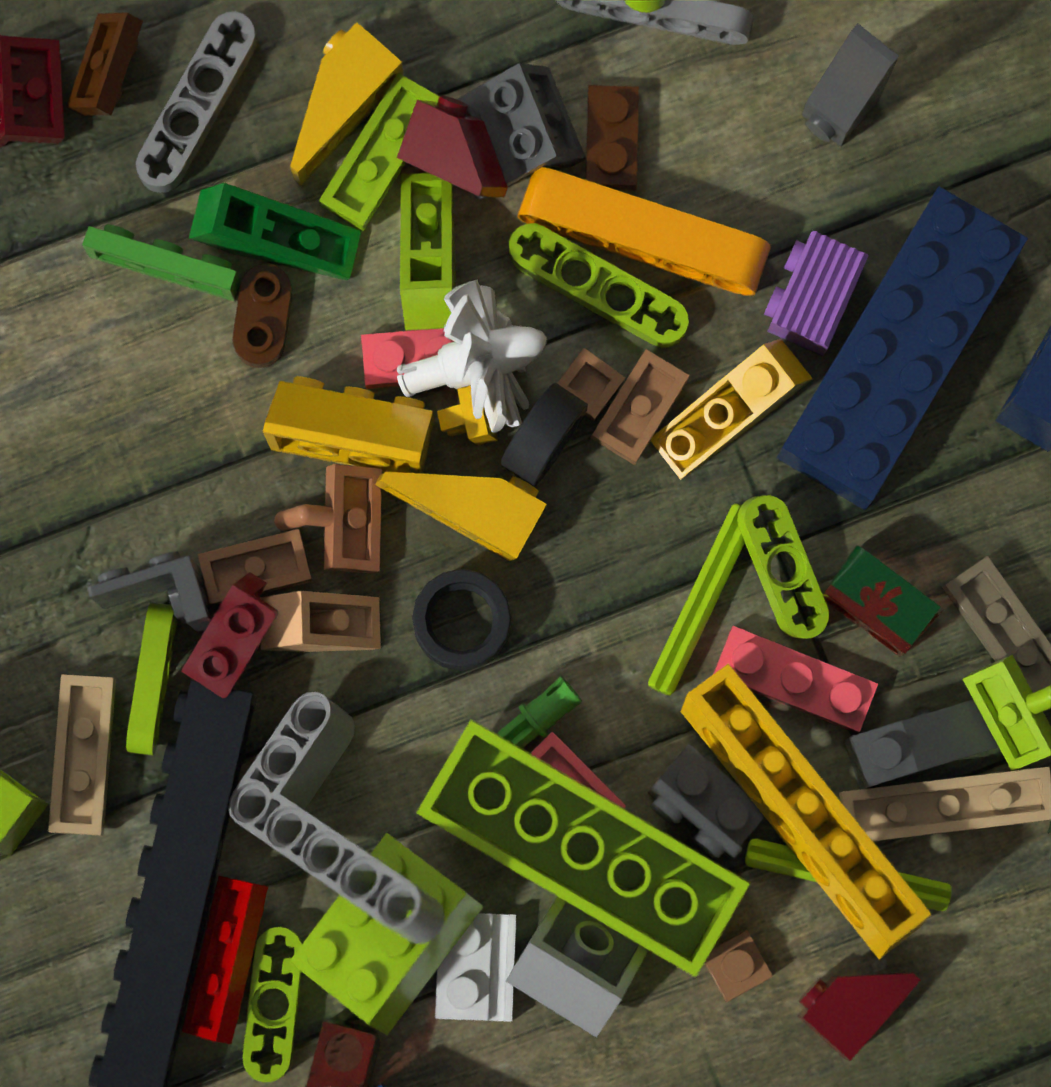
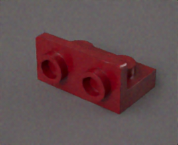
M0 35V148L8 141L59 144L64 139L59 40Z
M249 572L232 585L181 672L221 698H226L231 694L278 616L276 608L259 598L267 585L265 581Z

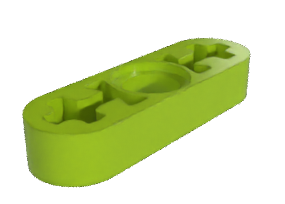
M771 495L755 496L746 500L738 512V527L780 629L793 638H813L818 636L827 626L829 610L787 506L782 500ZM758 506L763 511L771 510L773 512L774 519L768 522L769 531L772 538L784 536L785 544H774L764 550L762 549L761 543L771 542V539L764 527L756 528L753 524V519L759 516ZM780 552L788 553L795 562V573L786 582L778 581L771 572V561ZM802 584L804 585L805 590L803 592H795V595L801 606H811L813 614L807 617V628L804 624L793 622L792 616L799 612L794 596L782 598L781 591L793 590Z
M150 602L148 606L127 732L126 749L130 753L154 756L157 750L178 620L172 605Z
M274 927L266 930L258 938L255 945L243 1049V1065L246 1072L253 1079L260 1082H273L283 1077L290 1069L293 1058L302 972L289 962L291 957L283 960L281 975L292 973V985L279 980L261 982L262 970L273 973L274 958L270 955H265L266 944H275L277 936H285V943L289 947H294V954L303 944L296 932L284 927ZM271 988L283 991L289 1001L287 1013L278 1020L265 1018L258 1006L260 996ZM256 1023L269 1029L287 1027L286 1038L279 1035L274 1036L273 1050L277 1054H282V1063L273 1065L270 1073L262 1072V1064L258 1061H253L254 1051L263 1050L266 1034L255 1035Z

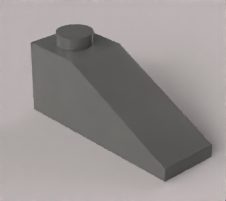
M858 23L851 30L809 96L802 112V116L807 119L805 122L806 126L815 136L825 142H829L832 139L840 147L879 102L899 57Z
M974 700L905 719L851 736L844 740L859 789H867L998 747Z

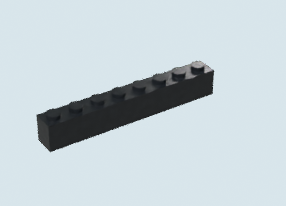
M193 680L190 682L188 692L182 690L179 692L174 711V721L181 723L177 742H168L164 753L162 773L169 774L165 794L157 793L153 801L150 824L157 825L153 846L144 845L137 874L138 876L145 877L141 897H132L128 908L125 928L132 929L133 932L129 949H120L117 956L113 980L121 983L116 1003L108 1002L105 1008L101 1033L108 1034L104 1056L96 1054L93 1060L88 1083L91 1087H168L230 819L229 800L238 784L257 697L253 693L233 689L230 695L226 698H221Z

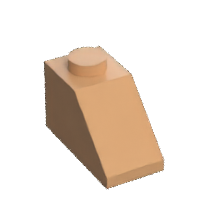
M296 591L260 597V599L278 611V616L261 642V650L320 652L381 649L379 597L311 591Z

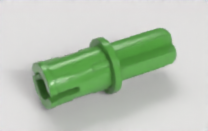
M560 676L529 704H520L518 708L521 713L497 734L524 748L539 734L546 738L549 735L547 730L555 725L565 714L581 704L582 700L571 685Z

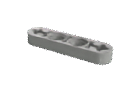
M556 0L561 6L573 11L727 44L741 45L747 43L754 18L750 11L742 7L712 0H666L659 10L653 12L633 10L624 0Z
M235 11L225 12L214 20L142 146L136 160V171L143 185L149 190L164 193L175 189L180 184L255 52L257 45L255 28L251 20L244 14ZM239 27L245 42L243 44L234 42L226 55L228 62L234 64L232 67H229L226 62L219 58L226 47L225 38L222 33L224 31L233 33ZM214 51L219 57L209 55V53ZM207 68L218 70L222 73L224 79L221 87L212 93L202 92L195 86L196 76L200 71ZM188 111L198 117V128L189 136L182 137L176 135L171 130V121L176 114ZM162 137H165L174 147L184 149L185 151L183 154H180L173 148L167 160L172 172L169 175L160 173L155 179L152 178L153 172L148 164L151 160L160 162L167 152V147L160 140Z

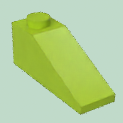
M430 173L401 174L400 295L405 330L444 329L451 315V311L444 298L447 293L456 287L453 184Z

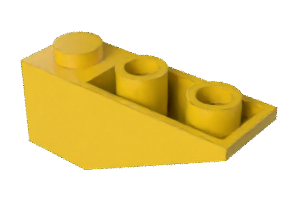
M782 339L763 344L657 432L651 439V442L681 480L777 409L813 378Z

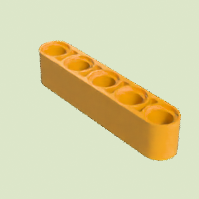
M545 167L531 174L517 215L518 219L526 224L535 223L542 225L562 237L746 296L756 294L771 245L766 240L758 236Z

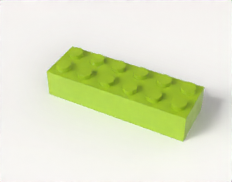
M473 719L469 721L416 812L694 977L698 975L750 885L746 879Z

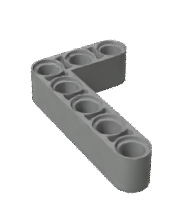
M306 693L293 703L233 791L228 808L230 816L240 826L408 941L416 944L426 943L435 938L444 924L442 905L419 887L305 811L350 744L355 731L353 718L337 704L321 693ZM339 855L336 862L331 866L335 857ZM376 880L374 887L368 892L370 885ZM415 905L413 913L406 919L408 911Z

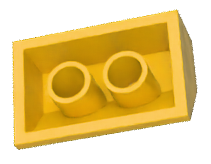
M300 376L294 377L293 383L279 381L263 428V434L271 450L350 466L380 468L382 472L423 474L434 423L433 411L424 409L425 403L423 401L401 396L395 397L394 403L375 400L374 392L351 386L344 387L343 393L323 389V382Z

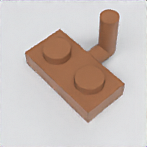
M341 464L327 466L325 506L303 504L280 511L274 519L276 527L281 531H288L306 525L325 527L324 570L370 574L379 572L381 488L376 486L375 483L382 474V469Z

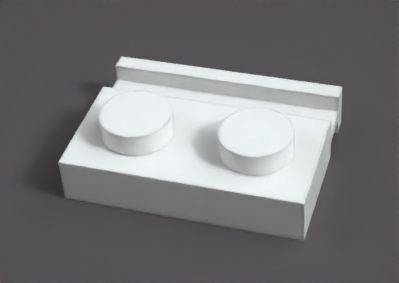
M483 913L477 915L437 969L435 1019L512 1022L513 986L506 982V979L514 968L516 915Z

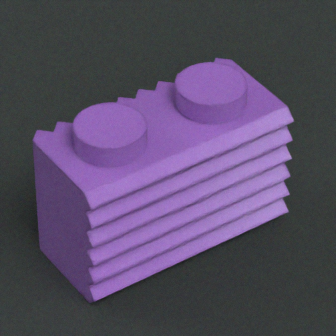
M817 231L811 232L806 244L796 240L784 269L793 272L786 290L775 287L764 312V315L773 318L767 332L824 356L869 255L835 239H830L826 235H821Z

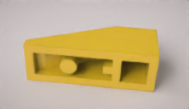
M358 22L347 33L343 29L338 31L323 49L325 56L321 60L290 165L293 179L301 186L380 103L397 74L403 75L402 61Z
M385 471L375 483L376 486L508 561L517 559L547 505L536 498L539 493L538 489L514 476L508 482L502 478Z

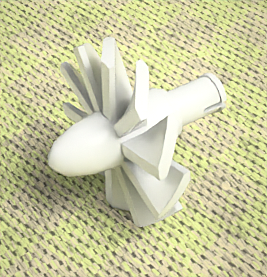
M478 279L456 286L444 298L451 311V315L444 327L445 337L455 342L443 345L438 350V355L409 364L398 365L397 372L401 374L397 376L399 386L406 397H410L416 393L446 384L448 387L455 389L471 385L473 415L476 419L482 418L484 407L491 432L500 431L504 424L510 427L519 426L522 424L516 403L525 410L529 407V401L512 372L516 370L521 373L525 372V366L542 354L547 343V337L542 331L532 327L512 326L510 319L496 310L495 292L488 286L479 285Z

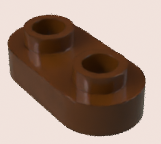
M260 264L249 269L242 278L232 338L233 346L241 361L255 368H264L276 363L282 356L286 344L293 290L287 274L281 268L272 264ZM269 281L275 285L274 292L266 297L258 295L256 293L257 286L261 282ZM255 331H263L268 335V338L264 345L255 347L249 343L250 335Z

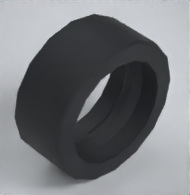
M557 383L550 385L514 435L501 459V465L527 483L536 486L547 474L571 439L587 411L588 404Z
M458 569L443 572L426 583L416 598L412 621L416 640L428 658L444 668L465 671L481 668L498 656L508 641L511 613L508 599L496 582L481 572ZM463 589L475 592L485 599L491 608L493 623L490 634L482 644L474 649L459 651L450 649L439 642L432 630L431 616L434 606L441 597L451 591Z

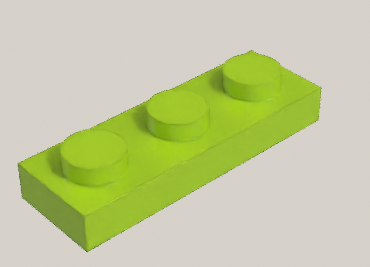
M398 73L319 199L320 206L364 231L406 163L398 159L397 155L416 101L437 102L439 96Z

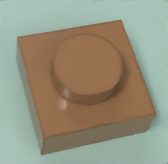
M583 348L557 384L586 402L588 408L585 416L595 422L623 385L625 377Z
M744 930L714 947L704 962L725 1002L731 1001L773 977L748 930Z

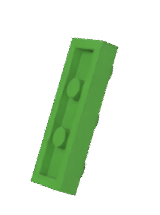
M105 224L104 230L88 226L82 246L90 258L235 302L241 281L237 271L231 269L232 263L209 254H203L201 260L182 255L183 248L160 239H154L152 245L133 240L134 233L115 225Z

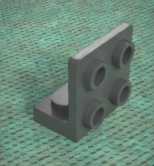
M518 63L457 99L468 105L466 113L485 122L507 187L544 166L570 168L586 159L549 67ZM473 194L475 199L484 200L488 198Z
M170 552L154 557L148 561L150 568L131 574L128 568H119L105 572L97 577L99 584L87 588L90 598L103 609L167 590L176 618H180L182 624L188 623L198 634L205 632L215 615L213 607L209 603L200 567L190 556L181 558L179 552Z
M690 744L685 747L647 792L655 799L650 807L673 827L680 821L695 833L690 841L714 861L721 856L727 861L735 858L742 850L740 846L764 819V815L744 790Z

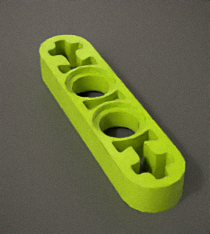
M535 223L524 224L518 227L511 235L509 258L513 265L526 275L654 346L660 348L673 347L679 344L685 337L689 324L688 313L685 307L672 297L542 225ZM535 237L541 240L540 250L552 258L555 248H559L564 252L556 259L553 273L549 274L544 271L548 267V260L536 254L531 256L530 260L524 259L522 257L523 247L519 243L521 241L530 243ZM574 260L584 262L591 271V276L587 283L582 286L567 284L561 276L562 268L566 263ZM616 285L629 287L635 295L634 305L626 311L613 310L606 301V294L610 288ZM646 297L653 301L649 305V312L659 317H663L667 311L675 315L673 324L679 329L677 331L668 329L662 335L655 331L657 322L651 317L644 314L642 324L633 321V319L640 313L644 298Z

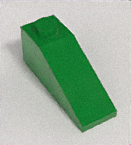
M221 183L200 191L189 239L235 255L349 280L361 230L239 187Z

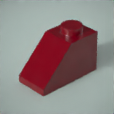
M439 95L437 102L417 100L397 158L477 196L505 198L508 187L485 122L466 113L468 109L466 103L448 96Z
M913 973L833 976L826 983L821 978H818L799 999L804 1009L797 1017L839 1055L851 1061L921 980Z

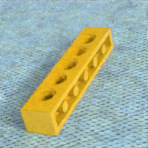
M729 664L725 665L687 693L680 712L878 959H881L917 931L931 916L930 911Z

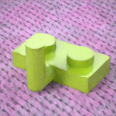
M1013 655L973 671L963 678L968 691L1011 771L1051 756V725L1043 712L1051 708V684L1036 692H1032Z

